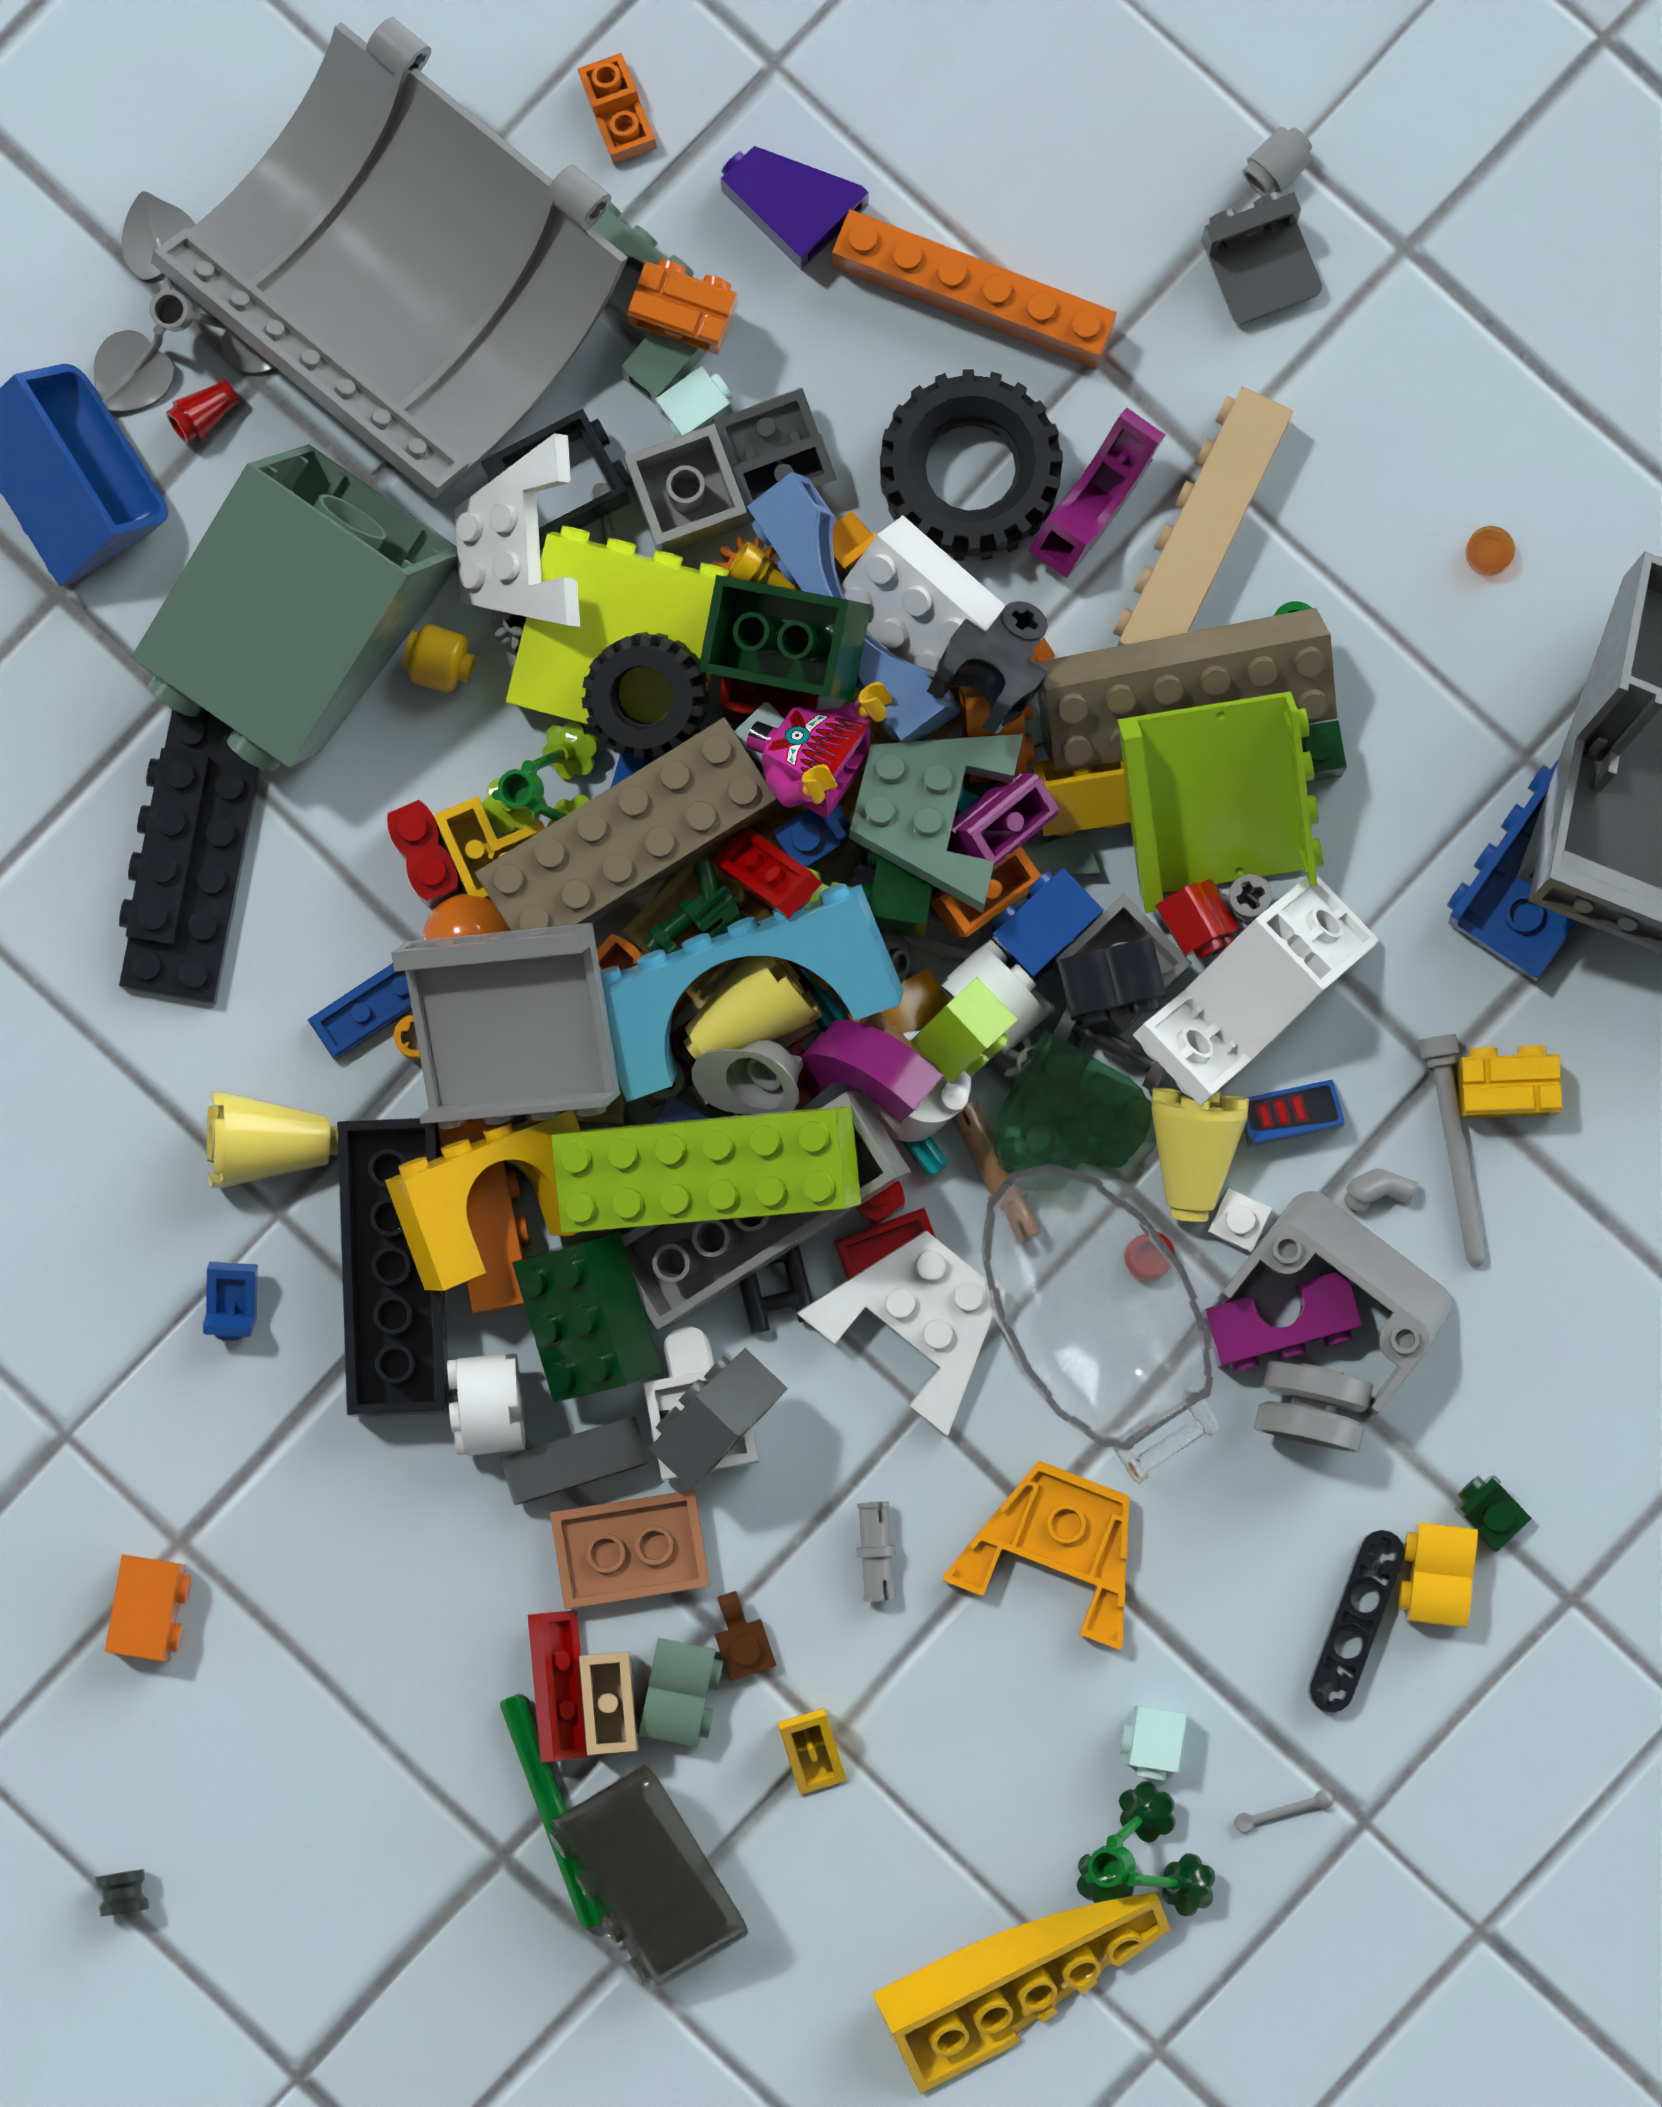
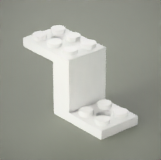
M1318 876V886L1310 887L1306 877L1259 915L1183 992L1147 1020L1133 1034L1135 1039L1142 1045L1145 1053L1151 1059L1157 1061L1175 1079L1179 1089L1187 1096L1192 1097L1199 1106L1204 1104L1260 1055L1332 983L1380 941Z

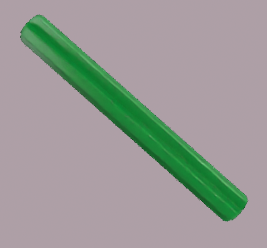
M516 1694L503 1699L500 1702L501 1711L580 1926L583 1929H589L600 1925L606 1920V1915L550 1762H541L538 1730L526 1697L523 1694Z

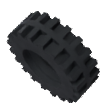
M964 369L962 376L947 378L946 373L935 376V383L924 389L920 385L911 391V398L903 406L899 404L894 410L893 419L888 429H885L882 438L880 485L882 494H885L888 502V511L893 520L899 519L903 515L944 552L953 554V560L964 561L965 556H981L982 561L992 559L993 553L1005 549L1010 553L1017 549L1019 542L1028 535L1033 537L1039 531L1040 524L1046 515H1050L1053 509L1061 480L1063 452L1060 451L1058 442L1059 432L1056 424H1051L1046 415L1047 408L1041 400L1035 402L1026 394L1027 387L1019 382L1014 387L1001 381L1002 374L992 371L990 377L975 376L974 369ZM973 425L990 429L1005 441L1013 454L1015 474L1011 487L1001 500L987 508L968 511L950 506L935 494L928 482L925 465L929 450L940 436L954 428Z

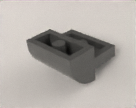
M801 387L711 420L712 424H715L747 513L750 512L747 508L749 504L790 472L809 478L815 488L837 480L822 436L818 432L805 393Z

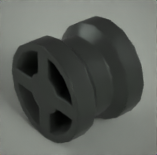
M144 1869L95 1877L96 1887L102 1891L103 1902L99 1906L100 1917L149 1909L148 1898L142 1894L141 1884L145 1880Z

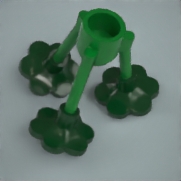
M1141 1782L1134 1790H1125L1119 1798V1805L1123 1810L1120 1816V1822L1123 1827L1116 1834L1107 1837L1106 1846H1102L1093 1854H1086L1080 1859L1078 1869L1081 1876L1077 1881L1078 1892L1084 1897L1092 1898L1094 1903L1130 1897L1133 1895L1134 1886L1137 1885L1163 1888L1162 1896L1164 1901L1169 1905H1174L1177 1913L1181 1916H1193L1198 1908L1209 1907L1213 1901L1211 1886L1215 1881V1872L1209 1865H1203L1200 1857L1196 1854L1188 1853L1183 1855L1179 1862H1170L1165 1867L1164 1877L1142 1875L1135 1872V1859L1133 1854L1123 1847V1842L1134 1832L1142 1841L1147 1843L1154 1842L1160 1835L1169 1834L1176 1825L1175 1818L1171 1814L1175 1803L1168 1793L1158 1792L1156 1786L1151 1782Z

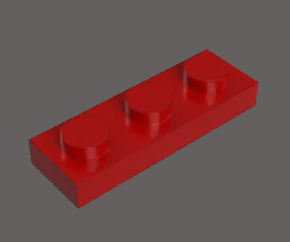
M747 826L713 860L727 876L787 919L796 911L805 907L811 900L812 894L823 884L812 871Z
M577 1610L529 1614L527 1616L541 1762H552L590 1757V1755H587Z

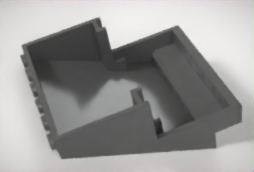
M1644 551L1621 581L1517 878L1531 883L1529 902L1659 954H1662V557Z

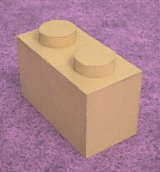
M631 1651L579 1656L587 1755L639 1750Z

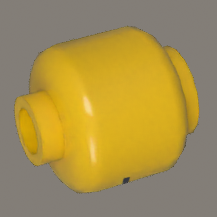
M428 624L420 632L413 631L410 634L402 657V667L408 669V677L412 683L442 693H450L457 688L460 681L469 682L475 667L476 655L469 653L470 644L466 635L434 624Z

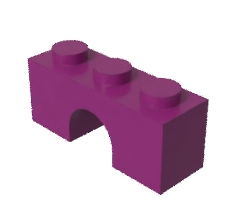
M1338 1271L1296 1284L1300 1311L1295 1322L1287 1327H1273L1265 1323L1257 1313L1253 1296L1204 1309L1202 1314L1218 1368L1230 1365L1231 1372L1235 1373L1260 1366L1258 1356L1276 1352L1278 1360L1306 1353L1304 1343L1323 1338L1325 1347L1353 1340L1351 1330L1361 1327L1362 1322L1349 1278Z

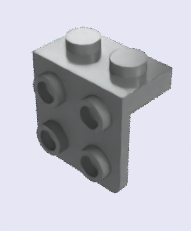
M1280 192L1267 194L1257 199L1253 203V208L1237 213L1236 209L1222 211L1209 219L1210 224L1205 225L1201 242L1231 317L1239 325L1313 299L1321 293V280L1297 223L1301 207L1295 192L1282 197Z

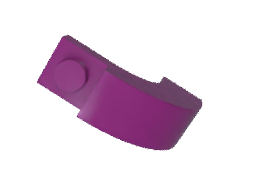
M1126 408L1119 415L1080 479L1046 519L1028 551L1067 578L1095 545L1129 498L1153 461L1152 457L1166 434L1129 408Z
M852 1020L831 1022L801 1056L804 1067L811 1073L800 1086L813 1098L827 1085L842 1083L870 1097L900 1124L919 1106L944 1076L922 1056L898 1039L875 1027Z

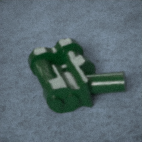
M711 859L693 865L702 895L698 896L695 901L685 898L678 904L680 910L661 927L656 923L647 931L650 937L643 944L650 952L664 950L666 954L680 950L674 943V940L693 924L702 934L709 933L710 938H714L727 933L729 925L746 918L742 908L738 909L740 903L736 895L732 896L727 886L720 888Z

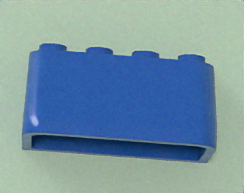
M59 364L16 373L0 388V493L41 556L47 570L59 586L79 581L154 532L166 521L168 507L164 498L91 381L79 368L70 364Z

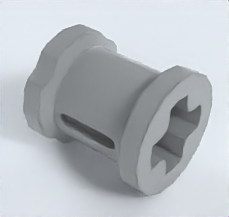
M1242 875L1233 882L1225 902L1235 919L1244 923H1252L1270 906L1272 900L1271 887L1259 875ZM1243 888H1246L1249 894H1259L1260 898L1255 904V909H1251L1248 903L1241 905L1238 903L1237 900L1243 893Z

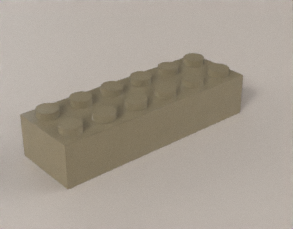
M1317 608L1036 662L1049 670L1037 695L1043 746L1055 774L1123 761L1117 719L1290 691L1297 709H1306L1308 724L1337 719L1331 634Z
M724 717L479 869L475 874L510 931L584 923L593 924L739 833L746 826H750L777 809V799Z

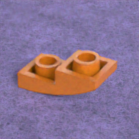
M622 53L578 68L580 80L613 165L657 149L654 135L639 101L636 87Z

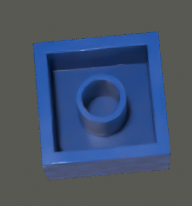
M1064 868L1055 876L1049 870L1046 871L1029 887L1030 891L1026 896L1028 901L1020 909L1011 904L992 923L994 926L991 929L993 932L991 940L1007 956L1008 961L1005 963H1008L1012 968L1016 964L1019 965L1034 983L1053 966L1054 960L1102 915L1104 910Z

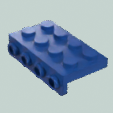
M1558 760L1551 769L1545 765L1540 768L1528 786V789L1534 792L1526 806L1523 808L1516 804L1501 825V828L1507 832L1497 847L1491 843L1486 846L1474 865L1480 871L1470 886L1462 882L1447 904V907L1453 910L1448 924L1536 982L1578 923L1577 920L1529 902L1531 883L1517 878Z

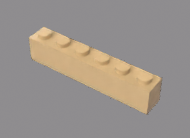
M1243 386L1236 399L1229 396L1226 397L1215 422L1223 425L1216 441L1206 438L1195 461V464L1202 467V470L1195 484L1186 480L1174 505L1182 510L1175 526L1165 523L1154 546V549L1160 551L1161 555L1154 569L1145 565L1133 591L1141 594L1134 611L1124 608L1113 631V634L1120 637L1117 646L1189 632L1284 435L1294 410Z

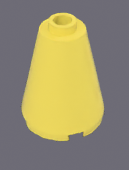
M745 956L685 1026L688 1037L683 1042L696 1060L707 1051L719 1049L741 1050L757 1040L773 1041L814 1023L823 1015L811 992L805 993L798 981L800 976L787 960L770 956Z
M223 1091L210 1092L209 1097L214 1105L208 1106L207 1161H214V1174L207 1173L210 1188H224L328 1165L329 1155L338 1154L337 1126H330L328 1116Z

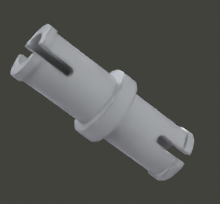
M889 1501L857 1503L861 1535V1547H857V1558H862L865 1595L863 1599L865 1602L885 1601V1599L895 1600L891 1556L896 1555L895 1545H890Z

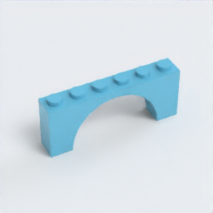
M846 884L832 886L819 894V900L808 903L805 907L796 911L789 919L774 909V916L758 922H756L755 917L741 919L729 925L727 933L714 938H710L709 933L694 936L682 943L683 949L665 955L664 950H656L645 954L637 959L638 965L620 971L618 966H612L601 970L618 1082L626 1101L629 1102L673 1085L678 1073L673 1059L670 1038L671 1020L675 1004L693 980L711 967L724 961L745 956H770L802 965L824 979L837 992L849 1009L854 1021L900 1005L904 990L861 884L849 889Z

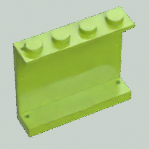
M1291 691L1117 719L1139 892L1145 913L1157 912L1155 905L1163 901L1164 892L1177 891L1192 883H1201L1208 879H1212L1215 884L1235 881L1240 876L1247 874L1263 877L1304 870L1310 887L1318 886L1316 867L1324 866L1320 839H1312L1311 825L1319 823V815L1315 795L1308 796L1306 781L1314 780V770L1310 751L1303 752L1301 737L1309 736V724L1306 709H1297Z

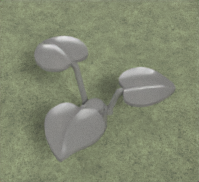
M146 191L139 193L128 211L122 234V252L130 271L140 279L152 280L163 274L151 264L153 251L185 227L191 229L196 224L180 208ZM164 274L165 279L164 284L161 286V292L157 293L150 303V315L156 323V326L153 328L155 333L153 342L150 344L143 334L133 330H124L110 335L103 341L97 351L94 362V380L97 393L110 411H132L155 403L170 389L175 374L172 360L165 354L157 351L162 345L164 332L166 330L171 332L183 331L192 321L226 329L221 341L222 351L228 361L241 371L261 373L275 367L217 318L194 311L193 305L187 297L172 290L173 281Z

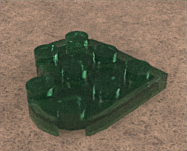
M1044 1030L996 1115L991 1130V1139L994 1140V1154L999 1161L997 1164L1000 1169L1018 1183L1034 1188L1047 1187L1050 1189L1063 1185L1066 1178L1071 1176L1081 1162L1096 1167L1109 1166L1111 1168H1120L1127 1163L1129 1158L1135 1154L1145 1141L1150 1127V1120L1153 1117L1152 1103L1146 1098L1143 1089L1128 1076Z

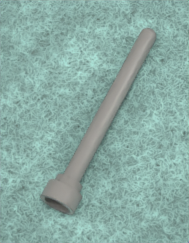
M1449 1034L1418 1040L1421 1060L1426 1059L1427 1067L1433 1068L1466 1259L1470 1265L1480 1266L1484 1263L1486 1255L1452 1064H1456L1455 1054L1459 1053L1456 1034Z

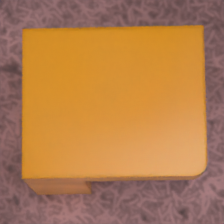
M850 511L833 525L832 541L835 568L843 580L877 536L876 533L871 535L853 511Z

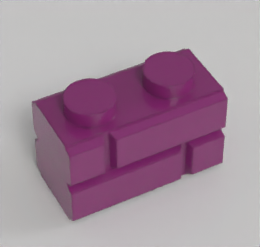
M1015 773L1013 783L999 781L954 818L948 845L954 853L994 861V868L1006 858V854L1013 853L1060 813L1059 807L1042 779L1036 773H1024L1023 775L1022 773Z

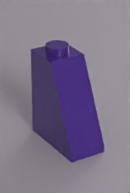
M753 146L745 155L741 151L736 153L721 170L724 174L720 178L721 191L801 270L840 233L849 209L861 213L869 205V192L862 185L757 146Z

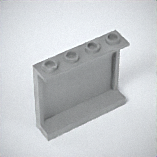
M592 923L407 941L391 952L394 972H406L429 1109L420 1116L421 1124L438 1122V1128L449 1129L467 1124L468 1119L484 1118L485 1124L494 1125L513 1120V1115L530 1114L531 1120H546L559 1116V1111L577 1110L578 1116H592L605 1112L606 1107L620 1095Z

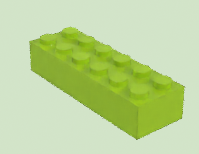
M851 1105L577 1130L551 1135L561 1233L837 1210L861 1204Z

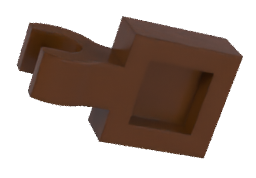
M736 1590L718 1596L717 1599L728 1629L714 1635L729 1680L733 1681L776 1666L761 1618L746 1622Z

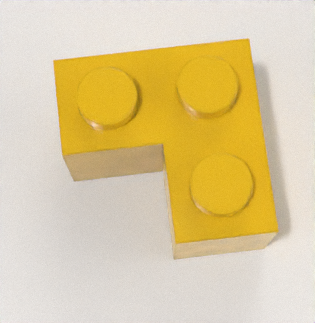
M478 796L434 814L468 895L483 898L489 896L479 882L475 872L545 829L541 820L497 839Z

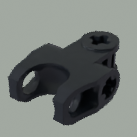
M1011 602L1004 607L987 631L966 618L950 638L949 644L937 664L935 676L926 692L937 699H942L950 689L958 686L970 687L979 691L986 697L991 710L988 719L983 724V728L994 735L999 733L1006 725L1021 716L1049 673V670L1031 660L1035 652L1034 649L1043 639L1048 628L1047 619L1043 612L1027 602Z

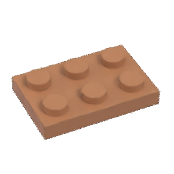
M695 1489L550 1512L565 1610L710 1587Z

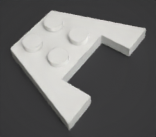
M554 433L454 508L460 603L580 627L577 581L573 578L562 577L542 582L536 492L568 484L571 481L567 435Z
M923 1231L796 1314L833 1344H836L865 1307L939 1367L909 1406L948 1436L1002 1292L928 1231Z

